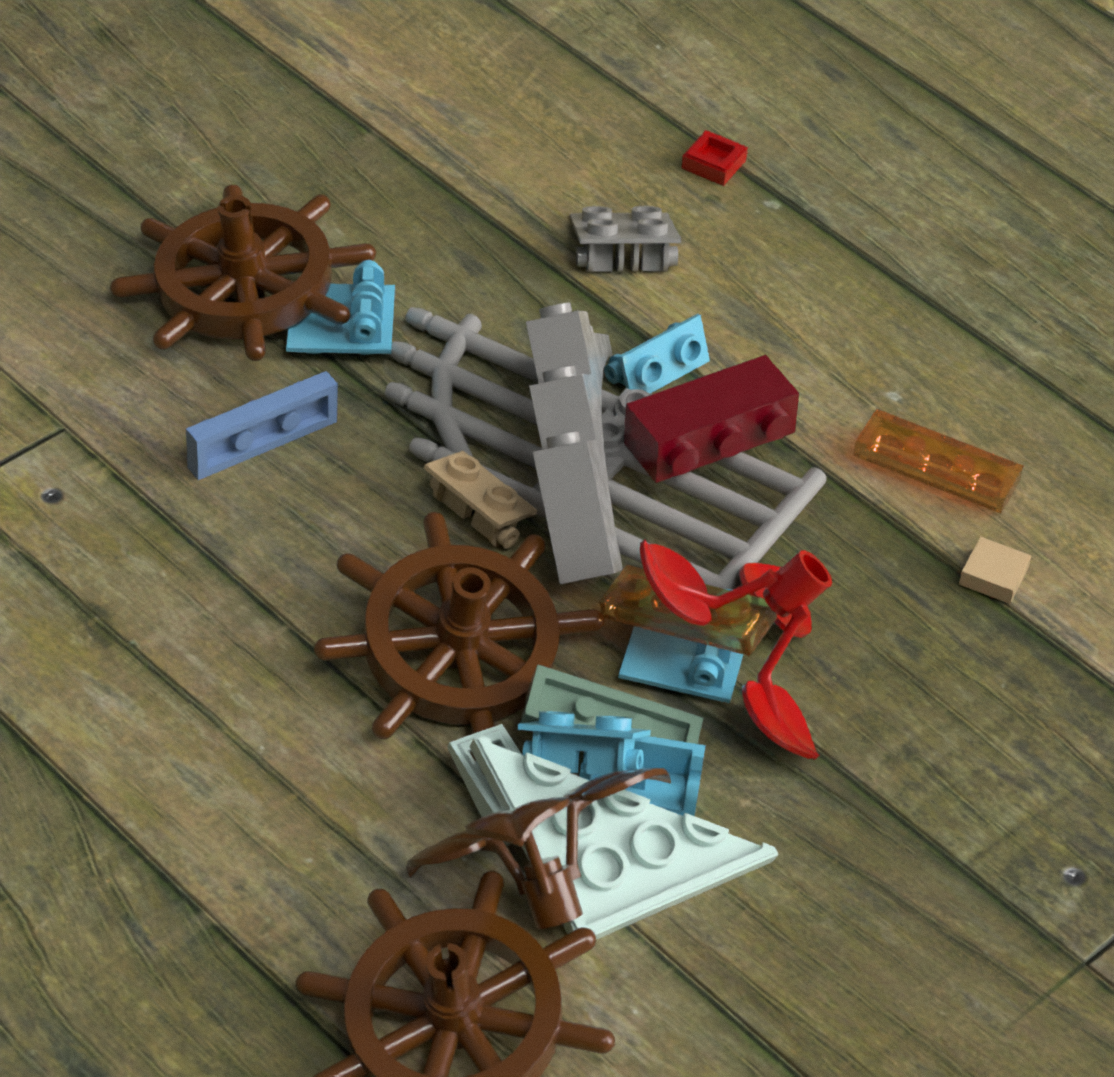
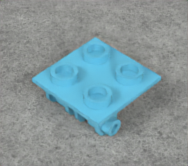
M365 260L354 269L353 284H331L326 297L349 308L351 315L347 323L343 325L335 324L311 313L298 324L288 328L286 352H306L310 354L358 353L362 355L391 354L395 285H384V271L375 261Z
M722 589L714 596H720L731 590ZM644 594L618 678L730 703L753 618L741 616L743 606L738 599L718 609H709L712 620L707 625H694L672 613L657 596Z

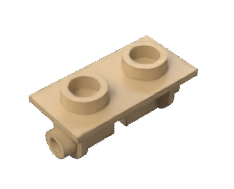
M464 451L424 465L423 469L433 476L430 480V487L433 489L434 498L443 502L462 519L471 517L474 509L475 513L471 526L486 537L495 547L501 545L504 548L512 547L520 536L519 530L516 529L518 521L534 516L537 513V509L520 497L513 488L505 485L485 469L477 459Z

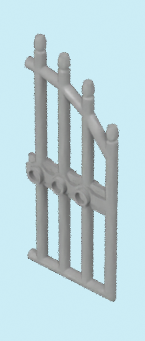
M411 307L406 314V321L414 328L421 331L427 330L428 334L447 343L439 357L423 350L417 351L414 346L405 342L394 341L392 343L391 354H389L392 358L406 366L411 365L412 369L432 377L431 397L419 391L413 392L411 387L396 382H390L387 385L385 396L393 403L401 407L407 406L408 410L432 420L445 446L437 447L436 443L428 439L415 437L410 443L409 451L426 463L460 451H464L473 457L464 438L466 436L536 469L533 452L542 450L541 447L452 407V389L454 387L537 425L531 399L457 366L464 352L467 351L538 383L534 359L478 334L482 324L479 318L473 314H467L459 324H456L438 315L432 316L431 312L422 308ZM626 388L618 397L601 389L604 452L611 504L731 559L719 575L690 562L703 579L708 594L715 595L722 589H736L741 583L739 576L740 568L746 563H758L827 481L824 472L818 468H810L802 478H799L743 452L713 463L786 495L774 510L692 472L661 481V483L758 526L759 528L745 542L611 480L623 466L650 477L624 444L626 403L652 394L642 389L630 390ZM482 465L537 509V515L546 518L539 481L531 488ZM615 527L620 554L642 564L640 543L643 540Z

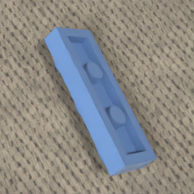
M325 371L186 428L187 468L197 480H200L336 423L338 383Z

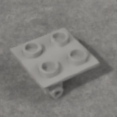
M588 206L582 209V213H570L569 218L580 244H586L585 247H576V266L586 267L587 272L612 271L613 244H615L617 272L623 271L624 244L629 243L632 272L638 271L639 243H642V271H668V266L678 265V247L669 246V243H681V237L669 214L661 213V208L636 206L632 208V213H612V209L609 207Z

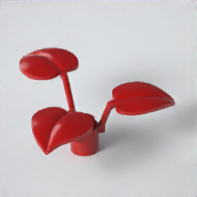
M644 539L640 543V557L647 580L662 603L679 618L694 625L705 626L712 620L709 609H718L750 595L754 601L762 605V608L768 612L773 622L783 630L779 640L757 675L758 682L751 680L742 687L743 701L753 722L769 739L794 754L816 760L820 755L817 754L801 710L785 689L778 685H773L771 674L792 637L804 638L812 630L811 612L808 609V605L832 585L831 575L824 564L806 550L798 552L782 567L762 563H746L739 570L742 586L720 596H714L707 593L706 585L700 574L683 556L662 545L647 544L646 539Z

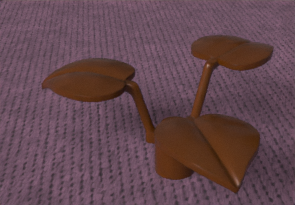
M642 768L610 772L578 786L564 794V797L535 800L522 804L514 810H504L488 814L465 825L466 831L451 835L413 856L407 862L406 869L408 875L411 878L422 865L447 862L476 850L494 852L500 857L515 880L519 895H526L536 929L550 928L572 921L583 915L573 880L581 877L578 866V817L580 812L595 800L613 795L645 779L670 784L669 772L664 768ZM567 807L566 865L562 866L559 856L541 858L532 831L544 820ZM504 842L516 844L520 847L525 846L531 862L523 867L525 874Z

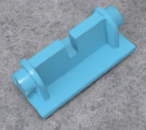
M696 314L681 323L675 322L669 325L666 331L623 354L611 356L609 364L604 367L606 378L612 384L619 382L630 390L642 389L651 394L709 362L701 315Z
M539 711L538 721L518 724V730L533 731V740L525 741L522 755L525 756L527 752L571 769L570 773H577L579 751H586V774L604 775L621 770L642 769L644 755L641 749H635V739L650 736L651 730L631 728L632 718L596 716L595 725L574 724L575 713L559 711Z

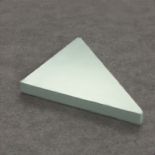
M482 735L473 738L469 746L503 811L514 810L522 804L535 800L564 797V794L590 781L571 774V769L538 756L527 752L524 756L492 744V739ZM622 790L605 798L595 800L579 814L578 866L581 877L573 880L583 915L562 925L567 934L581 927L590 928L594 931L597 940L773 862L779 854L774 846L766 843L760 846L729 834V829L687 813L681 816L650 804V799ZM567 807L544 820L532 831L541 858L559 856L562 866L566 865ZM523 845L522 848H523V850H524V852H525V854H526V856H527V858H528V860H529L527 851H526V849H525V846Z

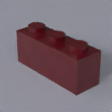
M765 354L626 403L624 444L654 482L658 483L795 433L799 392Z

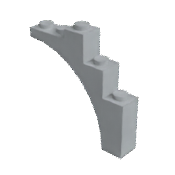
M571 303L540 308V319L526 322L539 383L529 386L542 450L534 451L533 456L560 584L613 574L623 570L609 492L602 427L601 389L603 369L607 358L613 354L609 335L594 333L593 327L590 326L588 312L572 311Z

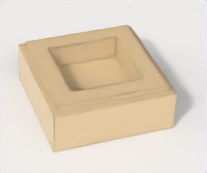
M980 536L961 572L959 585L1011 604L1029 568L1032 555Z

